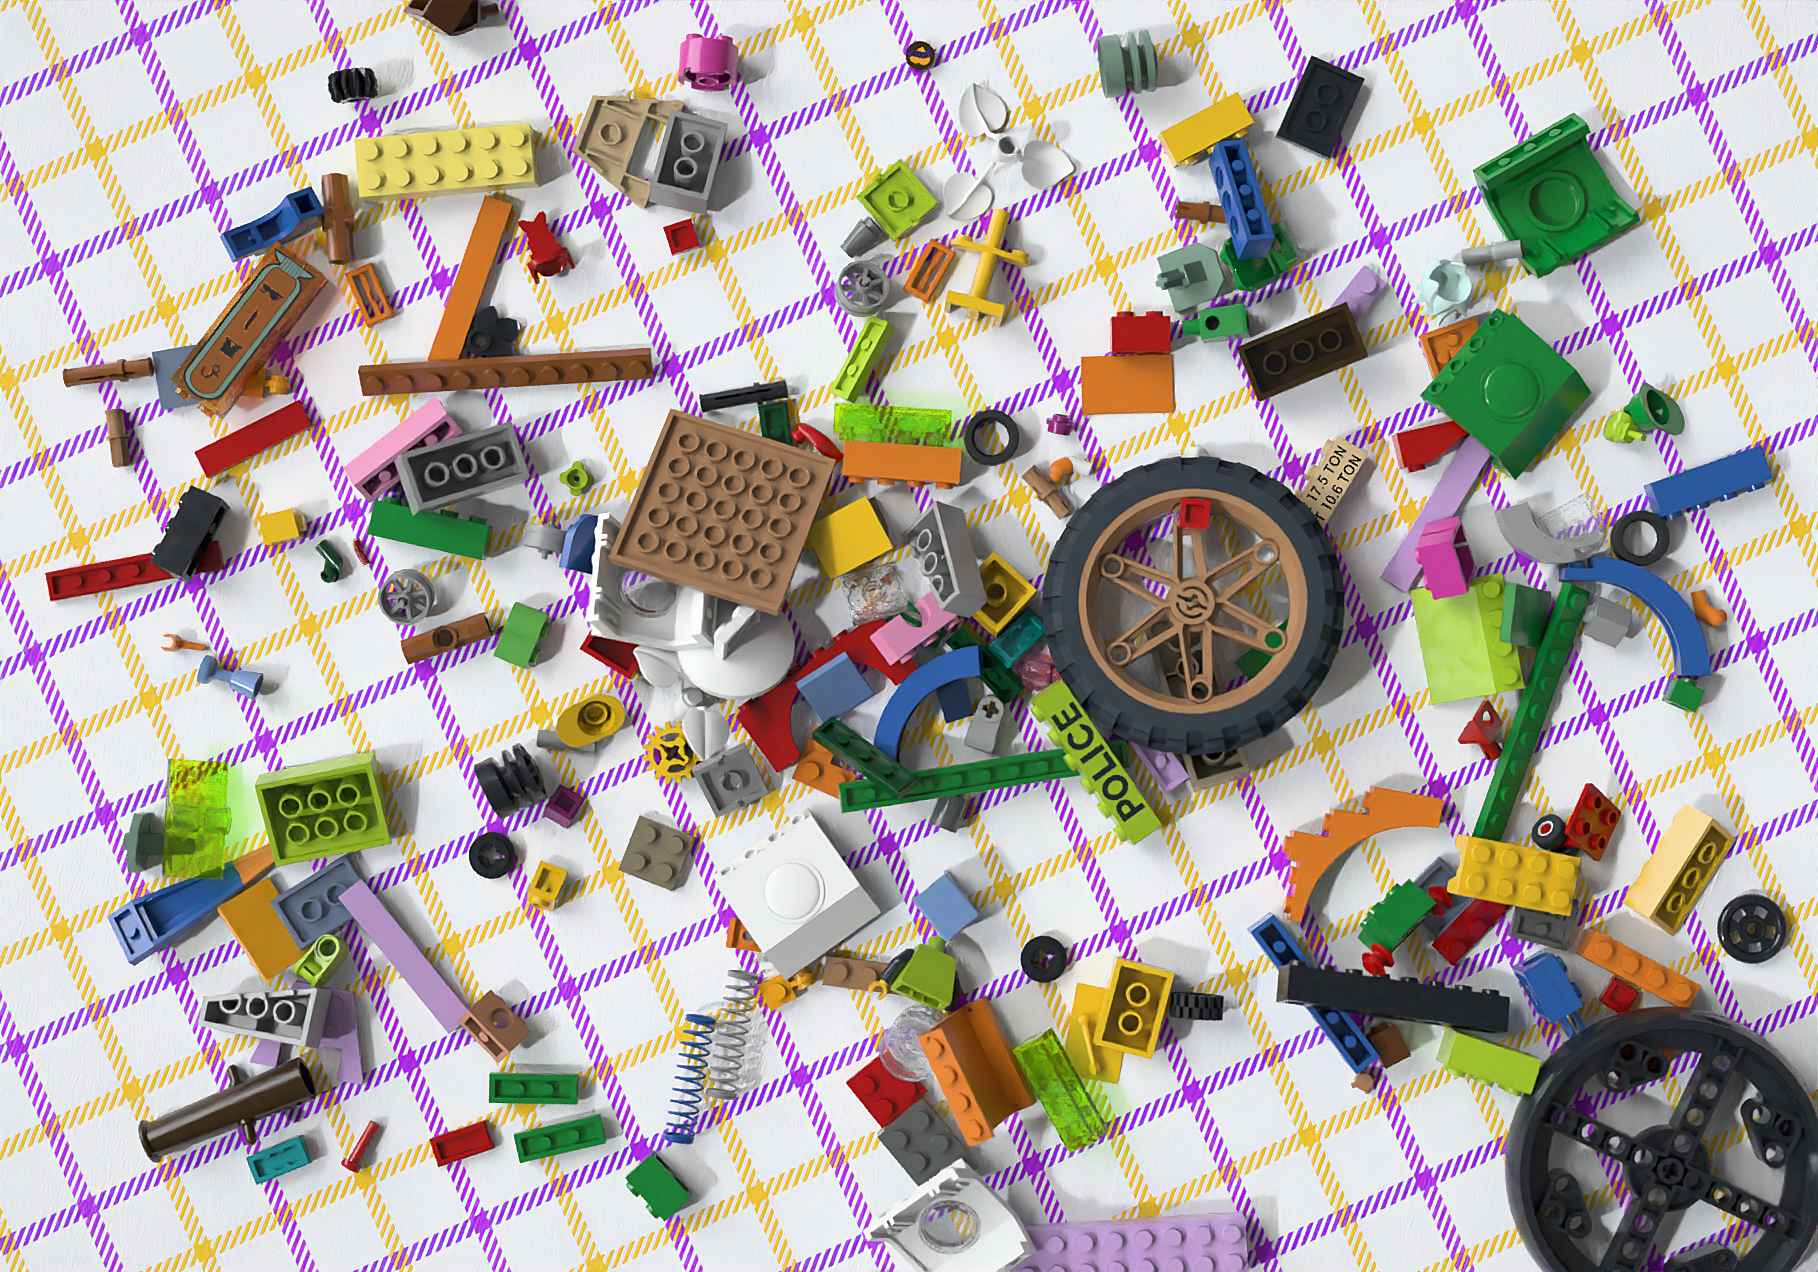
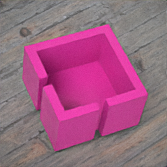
M1460 516L1426 523L1422 535L1419 537V543L1415 547L1416 561L1419 565L1422 564L1425 572L1423 575L1425 588L1427 591L1431 590L1434 600L1467 594L1477 569L1470 545L1454 547V544L1467 542V536Z

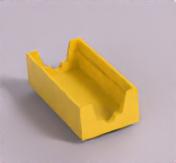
M1457 834L1455 846L1461 852V863L1456 876L1448 881L1447 892L1570 916L1581 858Z

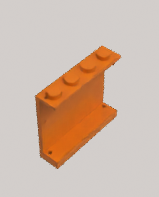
M987 996L963 1005L917 1038L969 1147L995 1137L993 1133L994 1128L1013 1113L1033 1106L1038 1102Z

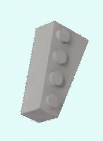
M307 988L302 990L293 989L276 992L204 996L197 1026L319 1049L332 991L322 988Z

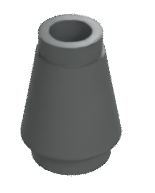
M867 216L864 220H859L840 247L852 259L879 242V237L884 232Z

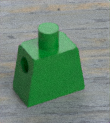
M1244 303L1199 310V319L1182 321L1184 338L1201 336L1203 343L1251 338L1248 310ZM1219 321V327L1216 330H1209L1210 322Z

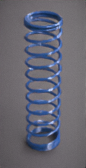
M686 1014L685 1021L696 1023L712 1030H683L684 1033L702 1037L710 1042H680L681 1044L701 1049L707 1052V1054H678L679 1056L688 1057L705 1064L703 1066L676 1065L679 1068L703 1075V1077L693 1078L674 1076L675 1079L687 1081L701 1087L700 1089L672 1088L674 1091L683 1092L699 1099L695 1101L670 1099V1102L686 1105L697 1110L696 1112L668 1111L669 1114L682 1116L695 1122L693 1124L665 1123L668 1126L678 1127L692 1133V1135L676 1132L663 1133V1139L679 1144L694 1143L695 1132L687 1127L695 1126L698 1122L688 1115H696L700 1112L697 1107L691 1104L699 1103L702 1099L699 1095L692 1092L702 1091L704 1087L693 1080H703L706 1078V1075L697 1069L706 1068L708 1063L698 1057H706L711 1054L709 1050L701 1046L710 1045L713 1041L702 1034L713 1033L715 1029L712 1025H715L717 1021L709 1016Z

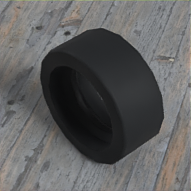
M989 409L979 412L970 419L965 428L964 444L966 451L973 460L982 465L996 466L1004 464L1013 456L1018 447L1020 435L1017 424L1009 415L999 410ZM987 421L999 422L1007 429L1009 435L1008 445L1005 450L996 455L984 454L977 448L974 441L975 431L978 426Z
M1646 510L1633 511L1620 517L1613 525L1610 534L1611 548L1615 556L1622 561L1637 566L1650 565L1660 560L1667 552L1670 543L1669 529L1665 521L1657 514ZM1638 521L1652 526L1657 536L1654 549L1642 556L1631 554L1623 543L1625 529L1630 524Z

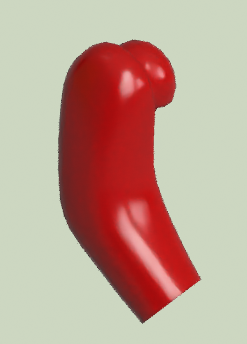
M806 423L796 425L798 428L792 432L791 436L798 444H803L808 439L823 456L835 459L836 464L843 459L844 454L821 431Z

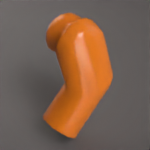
M1705 590L1690 592L1695 616L1698 620L1711 627H1719L1727 621L1725 610L1717 609L1708 604Z

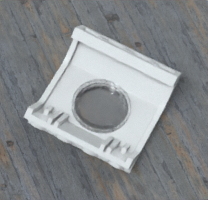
M610 513L599 514L598 525L595 528V553L592 555L593 574L589 583L591 592L590 603L586 612L588 622L592 625L591 635L669 651L714 646L713 636L715 634L718 597L609 563L610 553L622 525Z
M962 1158L940 1171L926 1183L917 1187L915 1191L897 1201L882 1214L874 1217L870 1221L871 1225L863 1230L867 1241L887 1242L917 1272H1008L1038 1252L1018 1214Z

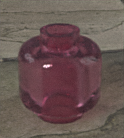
M1030 653L1024 662L1020 661L1017 675L1022 679L1026 690L1041 692L1056 680H1061L1051 655Z

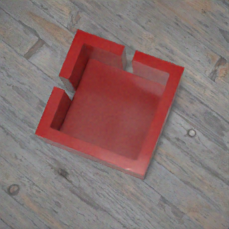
M591 629L579 649L629 680H633L640 669L633 651L640 645L591 635Z

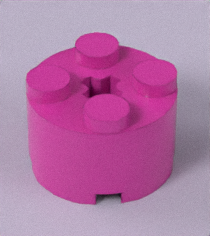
M695 33L686 35V41L680 44L679 83L684 85L685 80L691 83V89L711 92L724 91V85L731 84V88L736 86L738 47L733 44V38L725 35L716 36L715 39L704 38L702 35Z

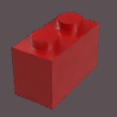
M1132 311L1116 312V316L1111 317L1110 355L1169 354L1171 351L1170 316H1163V311H1147L1146 316H1134Z

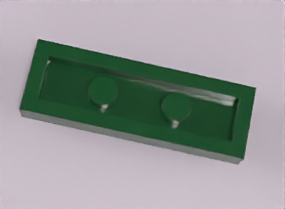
M967 622L945 641L952 650L982 644L985 673L978 677L1004 705L1009 703L1027 686L1010 667L1007 668L990 651L989 645Z

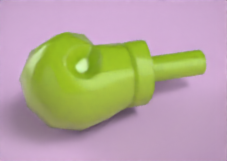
M1617 411L1614 415L1609 416L1603 429V437L1615 443L1630 444L1635 439L1645 441L1647 438L1646 434L1638 432V427L1634 424L1632 417L1623 411Z

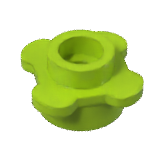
M580 461L574 462L572 467L566 472H562L559 477L560 482L570 488V493L573 496H580L582 490L586 486L593 485L595 481L594 476L586 472L584 464ZM575 476H579L580 480L576 482L574 480Z

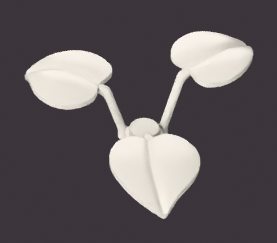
M971 83L960 100L958 121L961 129L968 136L977 138L985 133L987 137L996 140L992 146L994 159L977 180L968 172L955 173L947 180L943 189L946 215L950 219L957 221L976 218L987 210L991 203L992 193L988 187L981 183L998 162L1005 163L1016 156L1018 161L1024 163L1021 167L1023 179L1030 186L1037 189L1054 186L1074 170L1069 158L1059 148L1047 141L1034 140L1028 142L1024 147L1023 157L1021 155L1022 151L1019 149V142L1015 136L992 133L991 131L1000 129L1005 122V106L997 96L975 83Z
M644 645L636 647L633 653L637 658L640 670L652 685L659 688H667L674 685L678 679L676 694L679 697L674 703V709L679 716L683 717L682 729L690 747L703 762H706L727 742L730 735L728 722L719 712H707L706 707L702 706L704 698L709 693L701 692L698 688L694 687L684 689V676L680 673L683 669L680 665L677 651Z

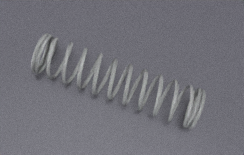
M728 970L727 975L729 977L744 980L753 984V986L725 985V987L746 993L752 997L724 996L723 999L745 1005L750 1009L721 1008V1010L739 1015L748 1020L732 1021L720 1019L718 1021L741 1028L746 1032L717 1031V1034L740 1040L743 1044H714L734 1050L742 1055H712L713 1057L739 1065V1067L710 1066L711 1069L736 1076L737 1078L735 1079L708 1078L711 1081L731 1086L735 1090L707 1088L705 1093L710 1097L735 1100L737 1096L735 1092L738 1091V1088L729 1082L738 1081L740 1076L730 1070L742 1068V1065L733 1059L741 1058L745 1054L734 1047L746 1045L744 1039L735 1035L747 1034L749 1031L738 1024L751 1021L748 1016L739 1012L753 1010L751 1005L739 1000H752L755 998L752 993L743 989L757 987L754 981H757L759 976L746 971Z

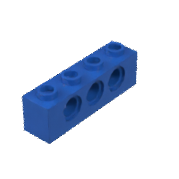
M1245 139L1217 142L1209 159V166L1238 260L1266 257L1275 236Z

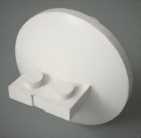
M718 597L715 634L713 636L714 646L677 651L683 671L697 687L719 698L744 700L767 693L784 679L793 661L795 639L792 627L781 610L779 615L775 616Z

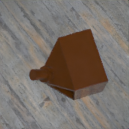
M410 0L403 12L433 32L447 36H458L478 27L481 21H485L486 17L498 15L499 9L496 3L482 5L481 0Z

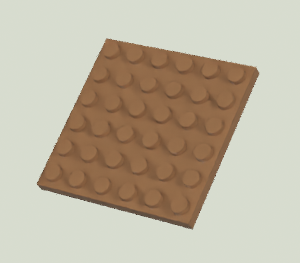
M670 408L610 553L609 563L778 616L834 472L836 460Z

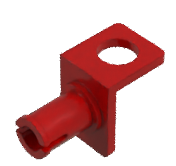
M1483 700L1473 716V720L1467 723L1460 734L1458 742L1460 744H1478L1487 761L1490 759L1494 761L1502 753V748L1494 737L1503 722L1489 700ZM1486 711L1489 713L1490 720H1483V715Z

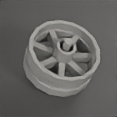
M858 260L849 263L842 269L834 287V297L838 305L846 313L855 317H868L874 315L882 308L889 293V280L886 273L878 265L869 261ZM853 273H862V276L857 279ZM846 276L853 285L841 284L842 279ZM880 286L882 295L871 289ZM844 292H852V297L849 299ZM867 296L879 302L870 305ZM855 301L862 302L863 305H859Z
M550 519L549 524L544 523V526L525 523L523 529L525 530L524 536L521 538L520 544L539 549L538 552L542 553L541 559L547 560L548 554L553 555V552L562 554L567 531L559 530V526H555V519Z
M413 569L395 571L383 583L378 593V604L382 613L390 621L399 625L418 623L427 615L435 601V591L431 581L424 574ZM398 579H408L407 586L404 588ZM390 582H392L399 593L387 591ZM413 582L417 583L421 589L416 590L413 587ZM425 594L426 604L416 599V597ZM388 598L396 599L394 607L390 604ZM412 605L421 609L423 612L417 615H413ZM399 608L406 609L407 615L398 612L397 610Z

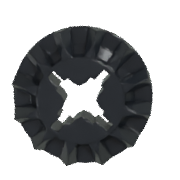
M488 832L478 836L469 849V862L472 869L478 875L488 879H496L506 875L512 869L516 859L514 845L507 836L497 832ZM493 843H495L496 853L504 855V858L495 859L492 868H490V859L485 857V855H480V853L489 852L491 847H493Z
M1037 936L1025 944L1020 957L1021 966L1024 973L1030 979L1040 983L1051 982L1059 978L1064 972L1067 965V954L1063 945L1058 940L1050 936ZM1039 947H1042L1046 955L1051 954L1052 956L1056 954V957H1052L1048 961V971H1045L1041 963H1031V961L1039 957Z

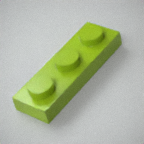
M869 316L829 390L830 393L853 404L856 402L895 329L894 325L875 316Z

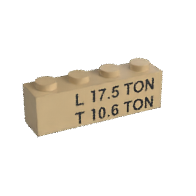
M1340 436L1335 437L1333 441L1327 439L1319 452L1323 456L1317 466L1315 464L1311 465L1304 477L1308 481L1302 491L1297 489L1294 493L1314 513L1322 528L1368 453Z

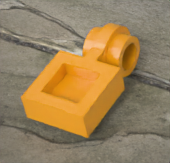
M245 366L235 378L233 394L264 398L265 388L269 387V393L287 395V390H290L291 384L288 383L289 377L271 375V380H267L268 369Z
M804 967L793 975L794 979L791 981L788 979L785 981L779 973L757 986L770 1011H773L797 999L792 987L798 986L799 990H802L815 983L813 979L815 974L813 971H809L808 967Z

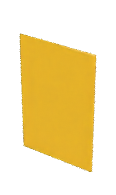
M1077 983L1060 1074L1118 1084L1123 1052L1095 1045L1092 1041L1106 988ZM1081 1014H1086L1089 1017L1088 1028L1095 1059L1101 1068L1099 1074L1092 1075L1089 1070L1090 1058L1083 1028L1078 1022V1017Z

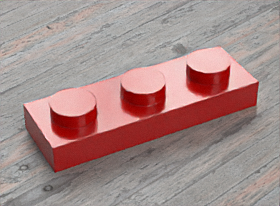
M1475 898L1431 946L1449 964L1454 966L1511 905Z

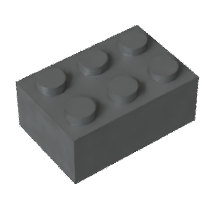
M924 1096L920 1097L877 1132V1138L918 1187L960 1158L974 1171L979 1168L978 1161Z

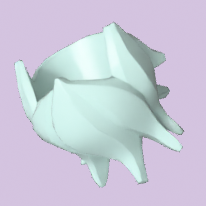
M1435 259L1431 261L1424 269L1421 285H1417L1416 290L1421 292L1411 302H1426L1428 307L1421 311L1420 315L1433 314L1437 316V326H1440L1443 320L1453 312L1467 317V305L1473 292V285L1469 275L1466 273V264L1451 262L1449 259Z

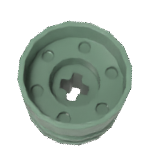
M1141 30L1139 32L1138 45L1133 32H1128L1127 46L1122 47L1117 34L1097 38L1100 78L1106 99L1125 96L1126 82L1132 83L1136 94H1141V80H1144L1147 92H1155L1158 64L1155 47L1152 44L1148 30Z

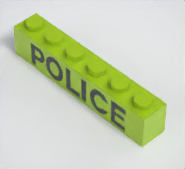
M1056 680L1029 700L1033 705L1030 709L1033 716L1039 723L1044 721L1050 730L1047 732V736L1056 747L1061 746L1067 754L1063 757L1072 771L1078 770L1083 778L1080 780L1082 787L1089 795L1094 794L1098 799L1099 803L1096 805L1105 819L1111 818L1116 826L1113 828V831L1122 843L1126 841L1134 846L1162 826L1064 681Z

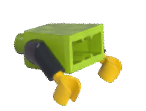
M930 936L927 945L918 944L913 949L907 948L894 957L881 973V980L873 981L869 984L868 992L870 994L876 986H881L882 992L877 999H884L887 995L886 986L890 984V990L935 1010L931 1015V1022L936 1025L940 1017L944 1016L946 1018L950 1012L954 1011L962 993L959 974L956 970L957 962L955 958L943 953L946 945L943 938Z

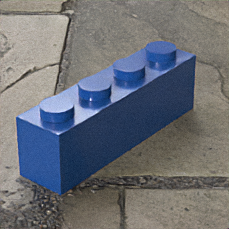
M1760 445L1644 485V489L1652 512L1659 517L1664 516L1665 521H1669L1683 516L1681 512L1683 509L1692 507L1693 512L1709 507V500L1719 497L1720 502H1724L1738 497L1736 493L1738 490L1747 488L1749 493L1764 488V481L1773 478Z

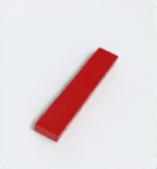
M219 540L211 542L194 575L225 569ZM152 553L45 573L51 602L176 578L159 571L150 563Z

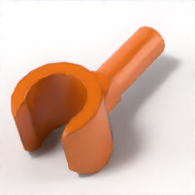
M175 634L163 635V637H170L173 640L172 647H161L165 651L176 652L180 649L205 651V644L187 642Z

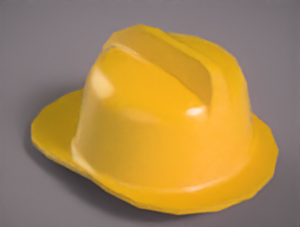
M598 693L588 694L579 702L563 710L556 724L557 735L563 743L571 747L589 745L612 735L620 729L625 719L624 707L613 696Z

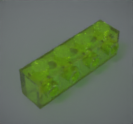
M835 403L833 434L839 435V440L856 441L858 436L868 437V442L885 443L886 438L897 439V444L915 445V440L927 441L926 446L944 447V442H950L952 410Z
M1053 1028L1025 1039L1012 1049L1017 1062L1022 1067L1032 1089L1036 1092L1046 1114L1051 1119L1069 1153L1095 1143L1109 1131Z

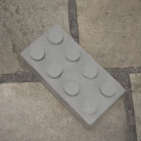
M511 421L399 454L394 460L413 516L524 483L530 477Z

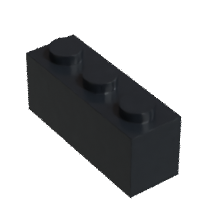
M191 485L188 492H184L181 496L176 515L168 521L165 527L166 534L161 543L154 547L150 563L159 571L190 584L229 509L228 504L222 498Z

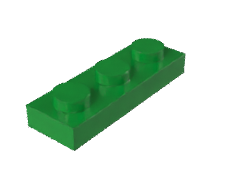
M489 1073V1103L577 1105L579 1074Z
M600 1113L513 1134L520 1163L606 1144L607 1142Z

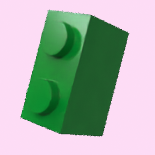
M654 1150L625 1177L628 1181L626 1186L629 1191L636 1197L641 1195L648 1203L646 1209L656 1219L661 1217L664 1222L685 1204L693 1194Z

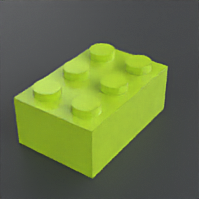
M1446 1027L1436 1060L1443 1064L1442 1069L1447 1070L1450 1074L1465 1078L1467 1073L1470 1074L1471 1079L1476 1080L1475 1082L1489 1087H1493L1495 1082L1498 1083L1499 1088L1504 1089L1503 1091L1520 1097L1522 1092L1532 1093L1542 1060L1529 1053Z

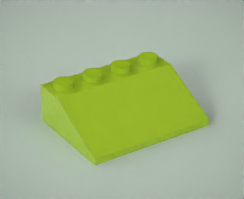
M1502 573L1473 578L1467 594L1437 600L1433 599L1431 590L1427 591L1426 588L1410 590L1432 705L1525 688L1517 646L1500 642L1499 640L1505 596Z
M375 752L259 774L254 786L276 867L390 845L392 843L382 780Z

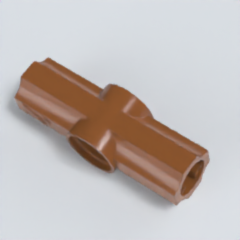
M342 173L322 175V207L325 212L321 217L323 232H326L328 263L334 265L353 263L355 254L352 232H354L355 218L353 206H350L348 177Z
M481 613L448 625L439 626L400 642L403 655L408 665L493 636L485 613ZM446 630H449L453 635V642L448 647H444L440 643V635Z

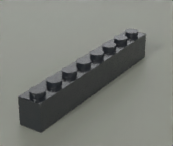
M1290 960L1288 965L1279 967L1277 1003L1490 1034L1508 1032L1510 997L1499 995V990L1482 989V993L1472 991L1473 987L1467 985H1455V989L1445 987V982L1427 981V984L1418 983V978L1400 977V980L1390 979L1391 975L1387 973L1383 976L1363 975V970L1348 968L1345 969V972L1335 971V966L1319 964L1317 968L1307 967L1308 962Z

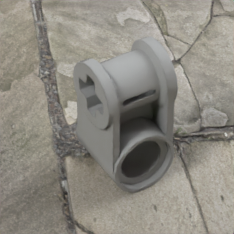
M987 695L980 699L973 720L970 722L964 745L992 753L1004 712L1003 703L997 696ZM990 701H994L995 707L999 711L998 713L993 712L991 716H987L986 710L982 707L983 705H989Z

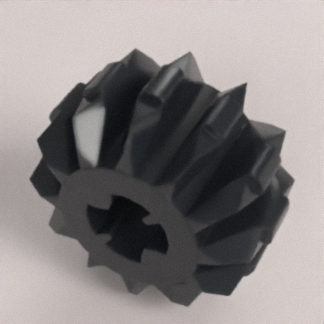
M370 68L343 69L335 71L328 76V92L331 95V100L337 104L362 102L375 98L378 95L377 78L374 71Z

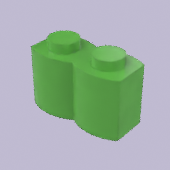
M515 602L493 656L524 669H529L531 664L535 666L542 651L538 648L539 642L542 637L547 638L552 627V622L548 621L550 614L520 602Z

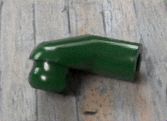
M324 539L315 549L325 559L324 569L320 573L321 579L325 583H332L338 581L341 577L343 558Z

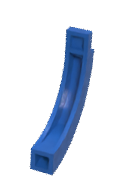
M1606 557L1588 558V568H1585V563L1573 562L1568 563L1567 568L1559 569V581L1601 582L1621 588L1640 599L1657 616L1668 636L1673 654L1674 676H1711L1709 653L1702 629L1688 604L1664 580L1640 566Z
M982 644L966 646L947 652L922 665L909 675L894 692L882 712L873 745L900 764L904 732L910 718L920 703L934 690L950 681L964 677L980 676L985 673Z

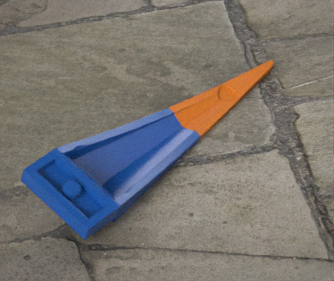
M270 843L209 871L131 900L107 916L128 962L136 966L158 950H165L271 867L275 862Z

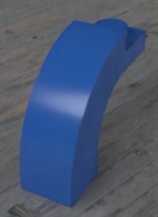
M310 186L286 195L282 202L266 215L223 232L220 239L233 263L252 255L258 257L305 232L322 217L325 211L313 188Z

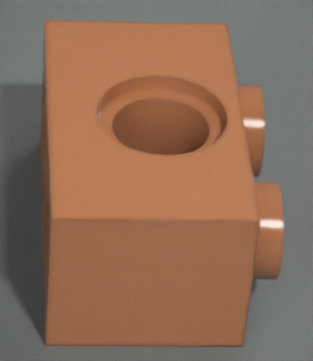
M491 989L458 1020L462 1027L498 1064L532 1032L526 1026L524 1020L516 1016L507 1007L505 1001ZM493 1021L496 1022V1023L499 1025L500 1028H498L497 1026H495V1024L493 1023Z

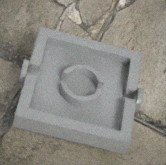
M745 742L713 756L706 762H701L691 767L716 818L737 808L738 810H745L750 802L769 794L767 786Z

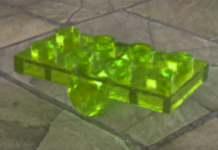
M168 759L162 877L223 879L225 835H228L232 823L231 809L227 806L229 762Z

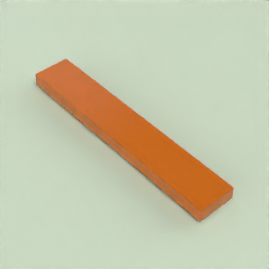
M485 195L430 350L428 361L459 360L466 344V336L471 330L514 207L512 204Z

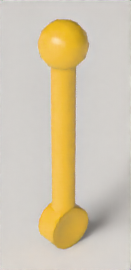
M1081 1014L1078 1017V1022L1082 1025L1090 1058L1089 1070L1092 1075L1099 1074L1101 1068L1095 1059L1088 1028L1089 1017L1086 1014Z

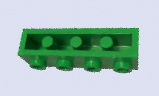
M384 496L383 501L374 500L367 534L478 560H486L494 526L486 525L487 519L470 515L469 521L459 519L458 512L441 509L440 514L426 512L413 516L410 507L401 506V499Z

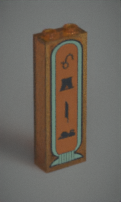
M276 240L170 378V381L176 386L174 392L186 401H189L192 397L200 404L197 408L208 417L212 418L215 414L223 420L329 280L322 272Z

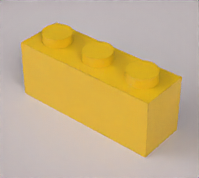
M1236 92L1160 132L1158 139L1173 167L1176 168L1182 165L1184 169L1198 161L1197 156L1207 151L1211 155L1217 142L1227 141L1231 138L1240 140L1249 135L1248 129L1252 127L1254 121L1239 93Z

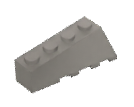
M935 501L901 536L905 542L910 544L911 548L909 551L913 558L919 560L921 564L919 569L922 575L930 580L929 587L940 608L944 611L970 618L987 602L965 515L963 509Z

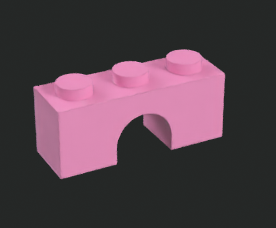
M932 591L914 604L922 618L921 627L916 628L908 625L899 614L870 636V639L890 666L897 660L902 664L916 654L913 649L920 643L925 648L937 639L938 636L935 632L942 627L945 631H948L960 622L957 614L940 608Z

